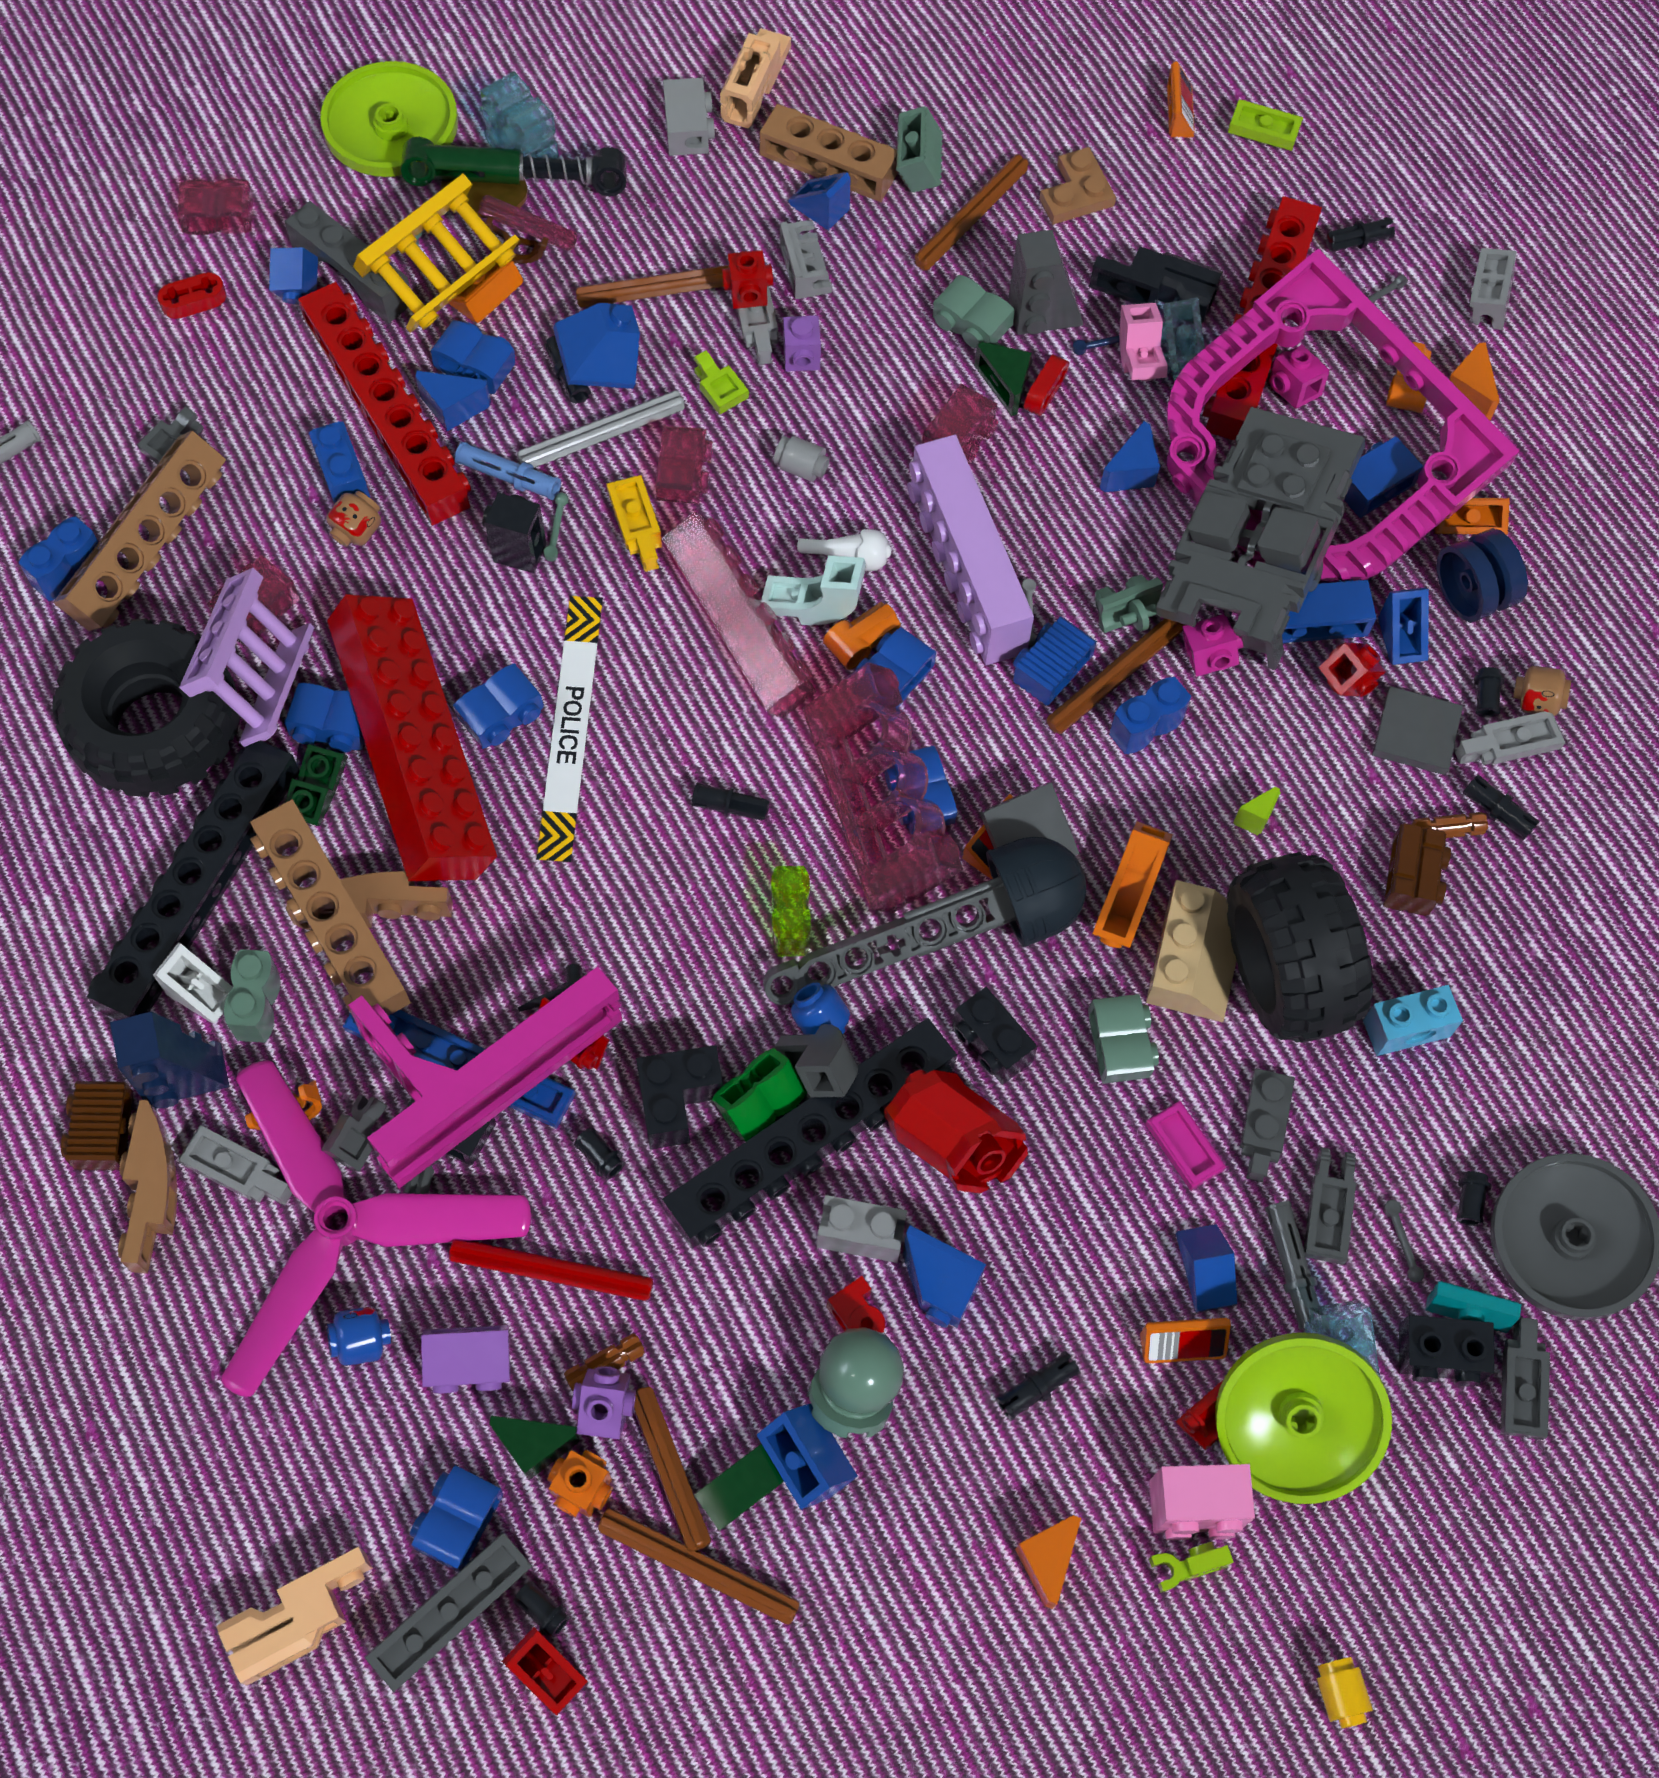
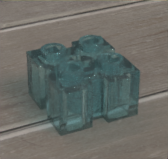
M515 71L480 90L483 105L480 107V111L486 123L484 135L492 148L520 149V154L522 153L523 157H527L530 153L532 157L542 158L544 154L548 158H559L557 142L552 138V135L556 133L553 113L538 97L534 98L530 94V88Z

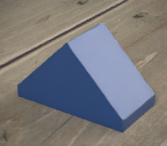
M848 172L810 179L788 199V202L793 208L826 230H830L850 210L851 177Z
M418 370L415 377L420 398L446 431L451 430L490 407L491 399L487 380Z
M1144 421L1103 470L1099 489L1104 492L1155 487L1160 465L1149 423Z
M1424 587L1391 591L1378 616L1390 663L1397 665L1428 661L1429 589Z
M1217 1224L1177 1231L1176 1237L1195 1312L1199 1313L1236 1306L1235 1256Z

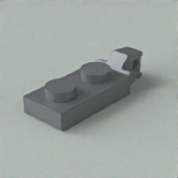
M1257 1068L1253 1072L1239 1147L1242 1148L1241 1155L1250 1157L1246 1179L1263 1182L1264 1177L1267 1176L1269 1162L1278 1163L1283 1151L1295 1077Z
M1521 1317L1514 1324L1513 1339L1505 1340L1502 1364L1501 1434L1544 1440L1548 1436L1550 1352H1546V1345L1544 1343H1537V1319Z

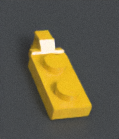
M642 475L606 483L607 492L626 549L629 550L630 555L639 553L645 572L659 569L658 556L655 549L662 547L661 531Z

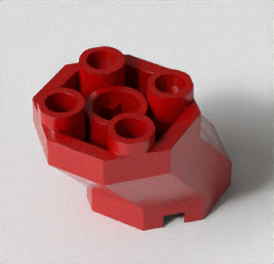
M917 1070L907 1077L905 1084L884 1110L890 1130L897 1141L949 1178L957 1191L981 1194L990 1189L987 1182L995 1178L1000 1183L1010 1179L1028 1156V1149L1023 1140L1026 1141V1136L1018 1123L967 1087L956 1073L932 1070L928 1073L925 1070Z

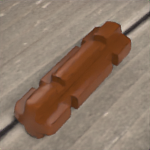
M1482 812L1469 813V817H1466L1465 814L1436 816L1432 821L1429 817L1416 818L1411 824L1420 826L1422 829L1429 828L1444 831L1447 834L1446 838L1463 837L1467 832L1470 836L1483 835L1488 829L1487 816Z
M630 1334L619 1340L620 1345L615 1346L612 1344L585 1359V1364L581 1367L577 1364L566 1370L564 1376L571 1390L574 1392L576 1383H583L588 1369L607 1366L618 1370L625 1366L624 1362L628 1359L632 1362L643 1356L645 1350L639 1337L636 1334Z

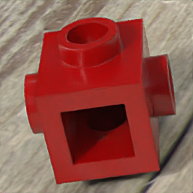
M763 250L728 254V269H722L724 291L730 290L733 309L768 306L767 286H773V272L771 264L765 265Z
M1345 642L1340 644L1329 654V658L1318 667L1327 678L1329 686L1340 696L1363 697L1369 694L1378 686L1377 679L1386 672L1379 664L1381 660L1379 654L1370 645Z

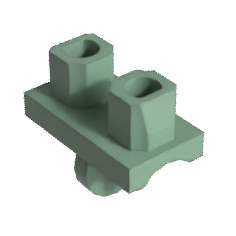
M1140 574L1130 578L1126 582V589L1117 593L1109 586L1095 592V602L1099 612V627L1103 633L1132 623L1140 632L1149 628V617L1157 614L1156 606L1163 589V583L1157 577L1148 581Z

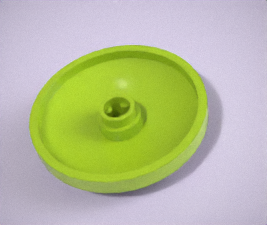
M400 61L372 63L346 74L329 90L322 104L320 116L325 142L332 154L344 165L357 172L379 177L402 176V150L404 143L408 139L424 137L432 141L434 145L451 146L458 128L456 102L448 85L432 71L416 64Z
M1298 1332L1275 1336L1246 1351L1226 1374L1220 1386L1215 1408L1218 1438L1229 1464H1250L1253 1489L1273 1499L1294 1504H1315L1331 1501L1359 1487L1373 1474L1381 1463L1387 1451L1392 1431V1412L1389 1398L1382 1380L1370 1362L1344 1342L1315 1333Z

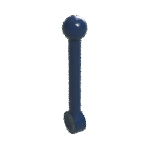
M1119 336L1090 342L1076 340L1073 343V352L1076 355H1083L1087 349L1119 343Z

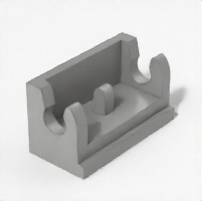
M812 221L780 223V247L795 300L832 293V284L826 270L817 232L800 234L803 231L815 229Z
M1481 248L1470 299V307H1473L1472 321L1475 325H1479L1482 315H1489L1492 317L1493 329L1503 330L1514 279L1517 251Z

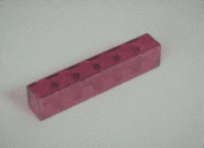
M694 512L665 535L662 540L765 710L783 719L817 692L810 681L813 675L803 661L797 660L792 650L795 649V646L789 636L784 631L778 630L774 623L777 620L774 611L767 603L760 601L756 594L760 591L756 582L750 575L744 574L739 567L742 560L738 553L730 545L726 546L722 539V536L725 535L722 527L714 518L710 517L707 519Z

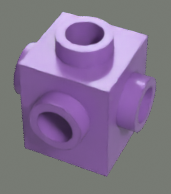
M607 1366L587 1370L583 1383L575 1384L572 1398V1409L579 1410L577 1434L620 1439L626 1416H633L636 1391L629 1390L630 1374L620 1373L616 1368Z

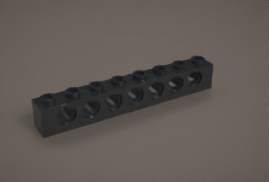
M261 740L239 750L234 760V767L229 775L217 784L213 800L206 810H202L197 815L190 836L186 842L178 845L173 855L172 864L166 873L161 874L155 881L151 897L144 907H140L135 912L131 928L124 939L119 940L114 945L110 954V961L103 972L98 973L92 979L87 998L97 1011L116 1020L151 1011L163 991L153 974L177 943H181L189 950L254 846L250 838L256 836V833L250 821L277 808L288 792L292 779H296L300 771L292 754ZM252 781H260L255 787H246ZM233 812H241L234 819H226ZM221 843L216 850L206 851L210 845ZM201 875L196 882L185 884L191 876ZM180 907L175 915L165 917L168 910ZM152 940H159V943L154 948L144 950L147 943ZM138 973L134 981L123 984L126 976Z
M929 1018L925 1019L859 1064L857 1076L845 1097L809 1098L664 1197L662 1203L665 1213L691 1249L700 1243L703 1247L713 1243L722 1235L723 1231L721 1229L734 1220L736 1223H740L749 1218L757 1210L755 1205L765 1198L769 1197L773 1200L781 1196L789 1189V1182L800 1174L806 1177L814 1173L823 1165L824 1161L822 1159L833 1151H836L837 1154L846 1151L856 1142L857 1138L855 1136L868 1128L870 1131H873L882 1126L887 1121L884 1115L885 1108L891 1103L910 1075L902 1069L901 1066L904 1063L915 1062L927 1073L932 1070L954 1073L953 1069L957 1059L956 1052ZM874 1084H883L888 1087L890 1092L885 1096L879 1097L873 1095L869 1088ZM850 1106L858 1114L852 1119H843L837 1115L836 1111L840 1107ZM815 1128L822 1131L825 1137L818 1142H810L804 1138L803 1134L808 1129ZM777 1151H784L792 1159L785 1165H777L770 1160V1156ZM743 1174H752L758 1179V1182L751 1188H742L736 1183V1180ZM710 1197H718L725 1203L716 1212L705 1210L702 1204Z

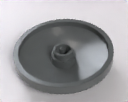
M1572 1153L1555 1154L1541 1158L1520 1170L1506 1184L1495 1203L1490 1232L1492 1248L1498 1266L1506 1280L1518 1294L1533 1306L1551 1315L1571 1320H1595L1616 1314L1638 1300L1650 1287L1658 1272L1659 1218L1656 1210L1639 1184L1623 1170L1607 1161L1589 1155Z

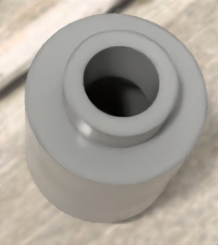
M783 436L777 445L773 461L775 464L780 465L781 470L814 482L817 477L822 478L824 476L830 458L826 456V448L796 436L791 438Z

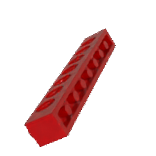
M1282 196L1278 210L1271 208L1265 227L1271 230L1270 235H1262L1257 255H1261L1262 259L1261 262L1254 260L1248 281L1254 282L1252 288L1245 286L1239 307L1245 309L1243 315L1253 308L1254 302L1306 259L1322 207ZM1236 313L1233 324L1243 315ZM1274 343L1222 385L1218 389L1216 397L1211 396L1207 401L1202 416L1209 418L1206 429L1211 434L1236 441L1235 439L1250 408L1258 407L1278 344Z
M333 282L298 298L304 321L431 526L469 509L470 503L467 493L472 490L465 474L462 471L456 473L453 468L455 462L446 445L439 446L436 441L438 435L432 422L429 419L425 421L420 415L422 410L418 400L413 393L407 395L404 388L406 385L401 373L396 367L391 369L388 365L390 360L381 342L375 344L372 337H374V334L365 317L359 319L357 316L358 308L349 292L344 294L337 282Z

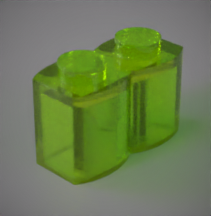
M776 866L772 874V944L778 957L805 956L810 947V879L804 866Z

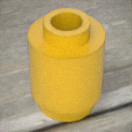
M1352 1657L1317 1666L1320 1673L1317 1682L1329 1721L1339 1720L1341 1729L1367 1723L1365 1713L1373 1711L1360 1667L1355 1668Z

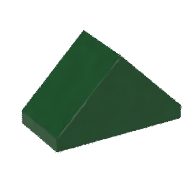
M981 342L977 344L974 366L1012 417L1019 410L1032 353Z
M491 1416L489 1424L528 1480L532 1479L579 1443L580 1434H577V1427L498 1416Z

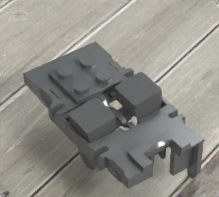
M1251 407L1235 439L1236 445L1235 447L1231 446L1223 467L1215 466L1213 471L1214 479H1209L1175 550L1176 561L1171 560L1168 565L1172 579L1167 581L1156 606V611L1159 617L1192 627L1197 623L1196 615L1202 603L1206 605V610L1210 612L1216 607L1223 609L1227 617H1231L1232 612L1239 614L1234 626V633L1237 636L1242 635L1243 647L1267 654L1268 668L1276 670L1284 652L1282 634L1290 619V616H1288L1289 612L1299 613L1308 592H1313L1319 584L1323 571V559L1344 515V501L1342 500L1345 499L1352 483L1351 477L1364 451L1365 437ZM1249 509L1262 511L1261 522L1256 526L1255 531L1245 529L1251 517ZM1320 529L1325 530V533L1319 544L1318 537L1321 532ZM1237 544L1247 549L1246 554L1239 558L1238 563L1234 562L1235 556L1233 553ZM1255 551L1260 552L1261 557L1266 562L1257 561L1254 568L1246 566L1247 561L1254 557Z

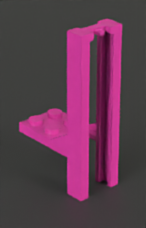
M597 966L458 1070L415 1057L416 1051L403 1033L395 1034L389 1025L391 1023L390 1018L378 1003L370 1006L362 995L350 1003L348 1006L361 1036L415 1101L367 1137L370 1145L380 1155L377 1157L380 1166L400 1189L622 1021V1014L619 1009L621 1004L618 1002V989Z

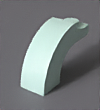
M828 555L825 570L821 576L813 578L768 576L759 607L763 615L798 617L801 625H823L842 620L850 615L857 606L866 569L865 559L861 557Z

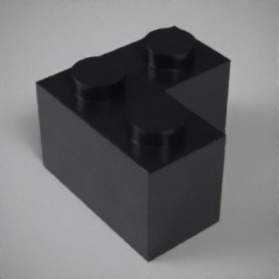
M716 1045L636 1058L650 1150L690 1143L685 1105L711 1101L716 1092L723 1086Z

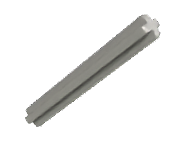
M675 390L521 449L517 452L519 463L526 462L533 465V468H536L683 411L685 408L683 397L679 391Z

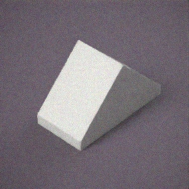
M177 943L153 974L167 996L213 1024L223 1014L226 998L233 988L181 943Z

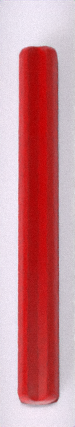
M453 1240L449 1251V1260L452 1262L646 1301L651 1297L653 1289V1279L650 1277L473 1241Z

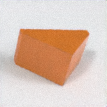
M1485 342L1477 344L1454 370L1449 380L1491 421L1500 400Z
M1072 1515L1019 1543L1015 1549L1043 1605L1047 1608L1054 1609L1058 1604L1081 1517Z

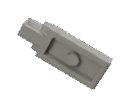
M767 286L768 306L737 309L743 341L746 342L747 348L755 347L758 365L772 363L771 344L778 343V326L769 286Z
M1544 711L1483 725L1480 730L1472 733V739L1460 741V745L1454 752L1459 764L1476 762L1481 759L1483 765L1491 763L1493 765L1562 749L1565 740L1554 715Z
M202 1125L199 1126L178 1159L181 1165L249 1200L253 1199L260 1203L265 1195L285 1205L292 1195L288 1184L276 1178L280 1171L272 1166L268 1159Z

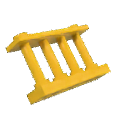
M464 173L360 252L353 265L362 278L371 271L374 274L379 273L414 313L406 326L410 333L419 326L423 330L429 327L439 317L436 312L495 265L502 268L516 256L514 249L520 239L513 235L502 244L467 203L469 201L467 195L472 187V183ZM449 210L453 213L458 212L492 252L478 264L442 224L443 218L441 216ZM423 230L427 233L431 232L466 272L453 284L448 282L416 244L417 239L415 237ZM399 250L401 254L406 253L439 291L440 294L426 305L389 264L391 262L389 257Z

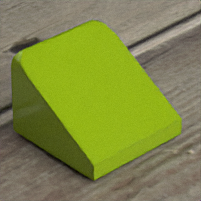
M1273 787L1241 806L1233 823L1257 836L1261 834L1280 796V788Z

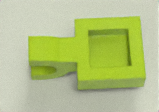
M707 350L694 357V361L698 365L694 368V372L701 380L699 389L719 415L749 398V390L729 365L720 370Z
M1208 1542L1188 1550L1190 1557L1180 1562L1175 1556L1168 1553L1151 1556L1149 1558L1151 1567L1164 1564L1171 1570V1578L1158 1584L1160 1593L1171 1590L1179 1582L1188 1581L1230 1566L1234 1561L1228 1545L1215 1549L1213 1542Z

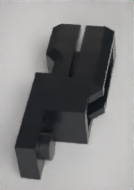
M1140 246L1131 266L1121 264L1116 260L1097 256L1092 268L1089 288L1134 304L1157 303V301L1172 305L1176 314L1204 323L1219 289L1223 271L1169 252L1161 254Z

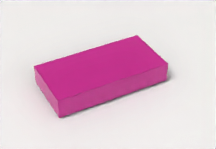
M1181 1101L1146 1121V1127L1190 1191L1226 1169L1225 1164Z

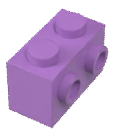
M509 1325L423 1329L421 1334L423 1387H433V1393H453L459 1391L458 1385L476 1384V1390L492 1391L501 1389L502 1383L510 1382Z

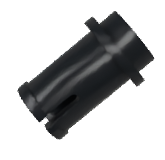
M1481 668L1478 670V675L1474 677V684L1477 685L1476 714L1478 716L1496 717L1500 714V686L1504 684L1505 679L1498 668Z
M593 1127L586 1129L576 1138L574 1142L575 1148L579 1149L596 1167L595 1173L598 1177L604 1176L609 1180L623 1169L625 1162L622 1160V1153L619 1150L614 1151Z
M1467 1171L1464 1172L1463 1178L1459 1179L1458 1185L1462 1188L1459 1211L1456 1221H1459V1223L1469 1226L1483 1225L1486 1192L1491 1191L1492 1187L1488 1182V1175Z
M533 1580L526 1583L516 1594V1598L513 1599V1603L519 1606L540 1626L539 1632L542 1635L548 1634L552 1638L555 1637L570 1620V1616L566 1613L567 1607L564 1604L558 1606Z

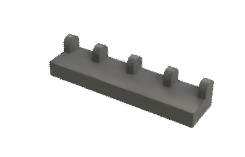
M502 1532L367 1653L365 1659L389 1688L395 1692L524 1575L532 1565L505 1533Z

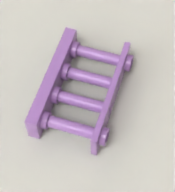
M254 568L226 579L179 686L189 697L204 691H213L243 718L247 724L239 742L244 747L260 740L266 741L276 732L279 716L302 658L309 649V641L315 628L308 623L290 631L260 602L257 592L264 577ZM249 612L280 641L276 652L247 626L246 618ZM237 639L245 644L269 667L265 679L235 652ZM226 665L258 694L254 706H251L224 680L223 672Z

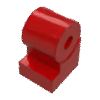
M860 1276L827 1300L826 1307L843 1331L865 1327L883 1333L885 1318L877 1308L870 1306L865 1299L870 1297L872 1289L863 1276Z

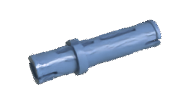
M461 442L455 452V463L511 483L516 490L521 492L529 490L554 500L556 494L560 491V478L534 470L533 465L523 462L519 464L469 445L466 442Z

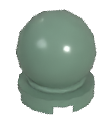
M865 1327L852 1328L833 1337L820 1357V1367L807 1391V1397L809 1396L813 1406L811 1414L825 1430L843 1438H847L848 1433H867L866 1438L884 1428L893 1408V1399L903 1384L904 1373L900 1351L886 1334Z

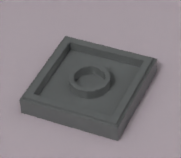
M1389 686L1372 756L1446 776L1450 768L1463 706Z
M1047 782L979 812L993 848L1022 838L1043 837L1062 844L1074 856L1080 854L1052 782Z

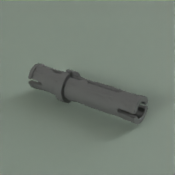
M1284 1201L1265 1207V1211L1271 1225L1286 1279V1284L1283 1285L1286 1294H1290L1298 1327L1301 1330L1322 1325L1325 1323V1319L1323 1318L1315 1287L1318 1286L1316 1277H1311L1293 1216L1291 1202Z

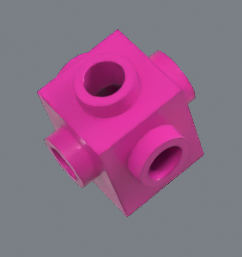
M1300 345L1290 351L1281 352L1274 359L1268 384L1276 393L1280 394L1290 405L1297 409L1322 396L1330 370L1308 349Z
M1225 614L1199 621L1194 627L1189 625L1182 626L1185 651L1196 677L1239 665L1238 649L1243 648L1242 637L1234 633V627H1231Z

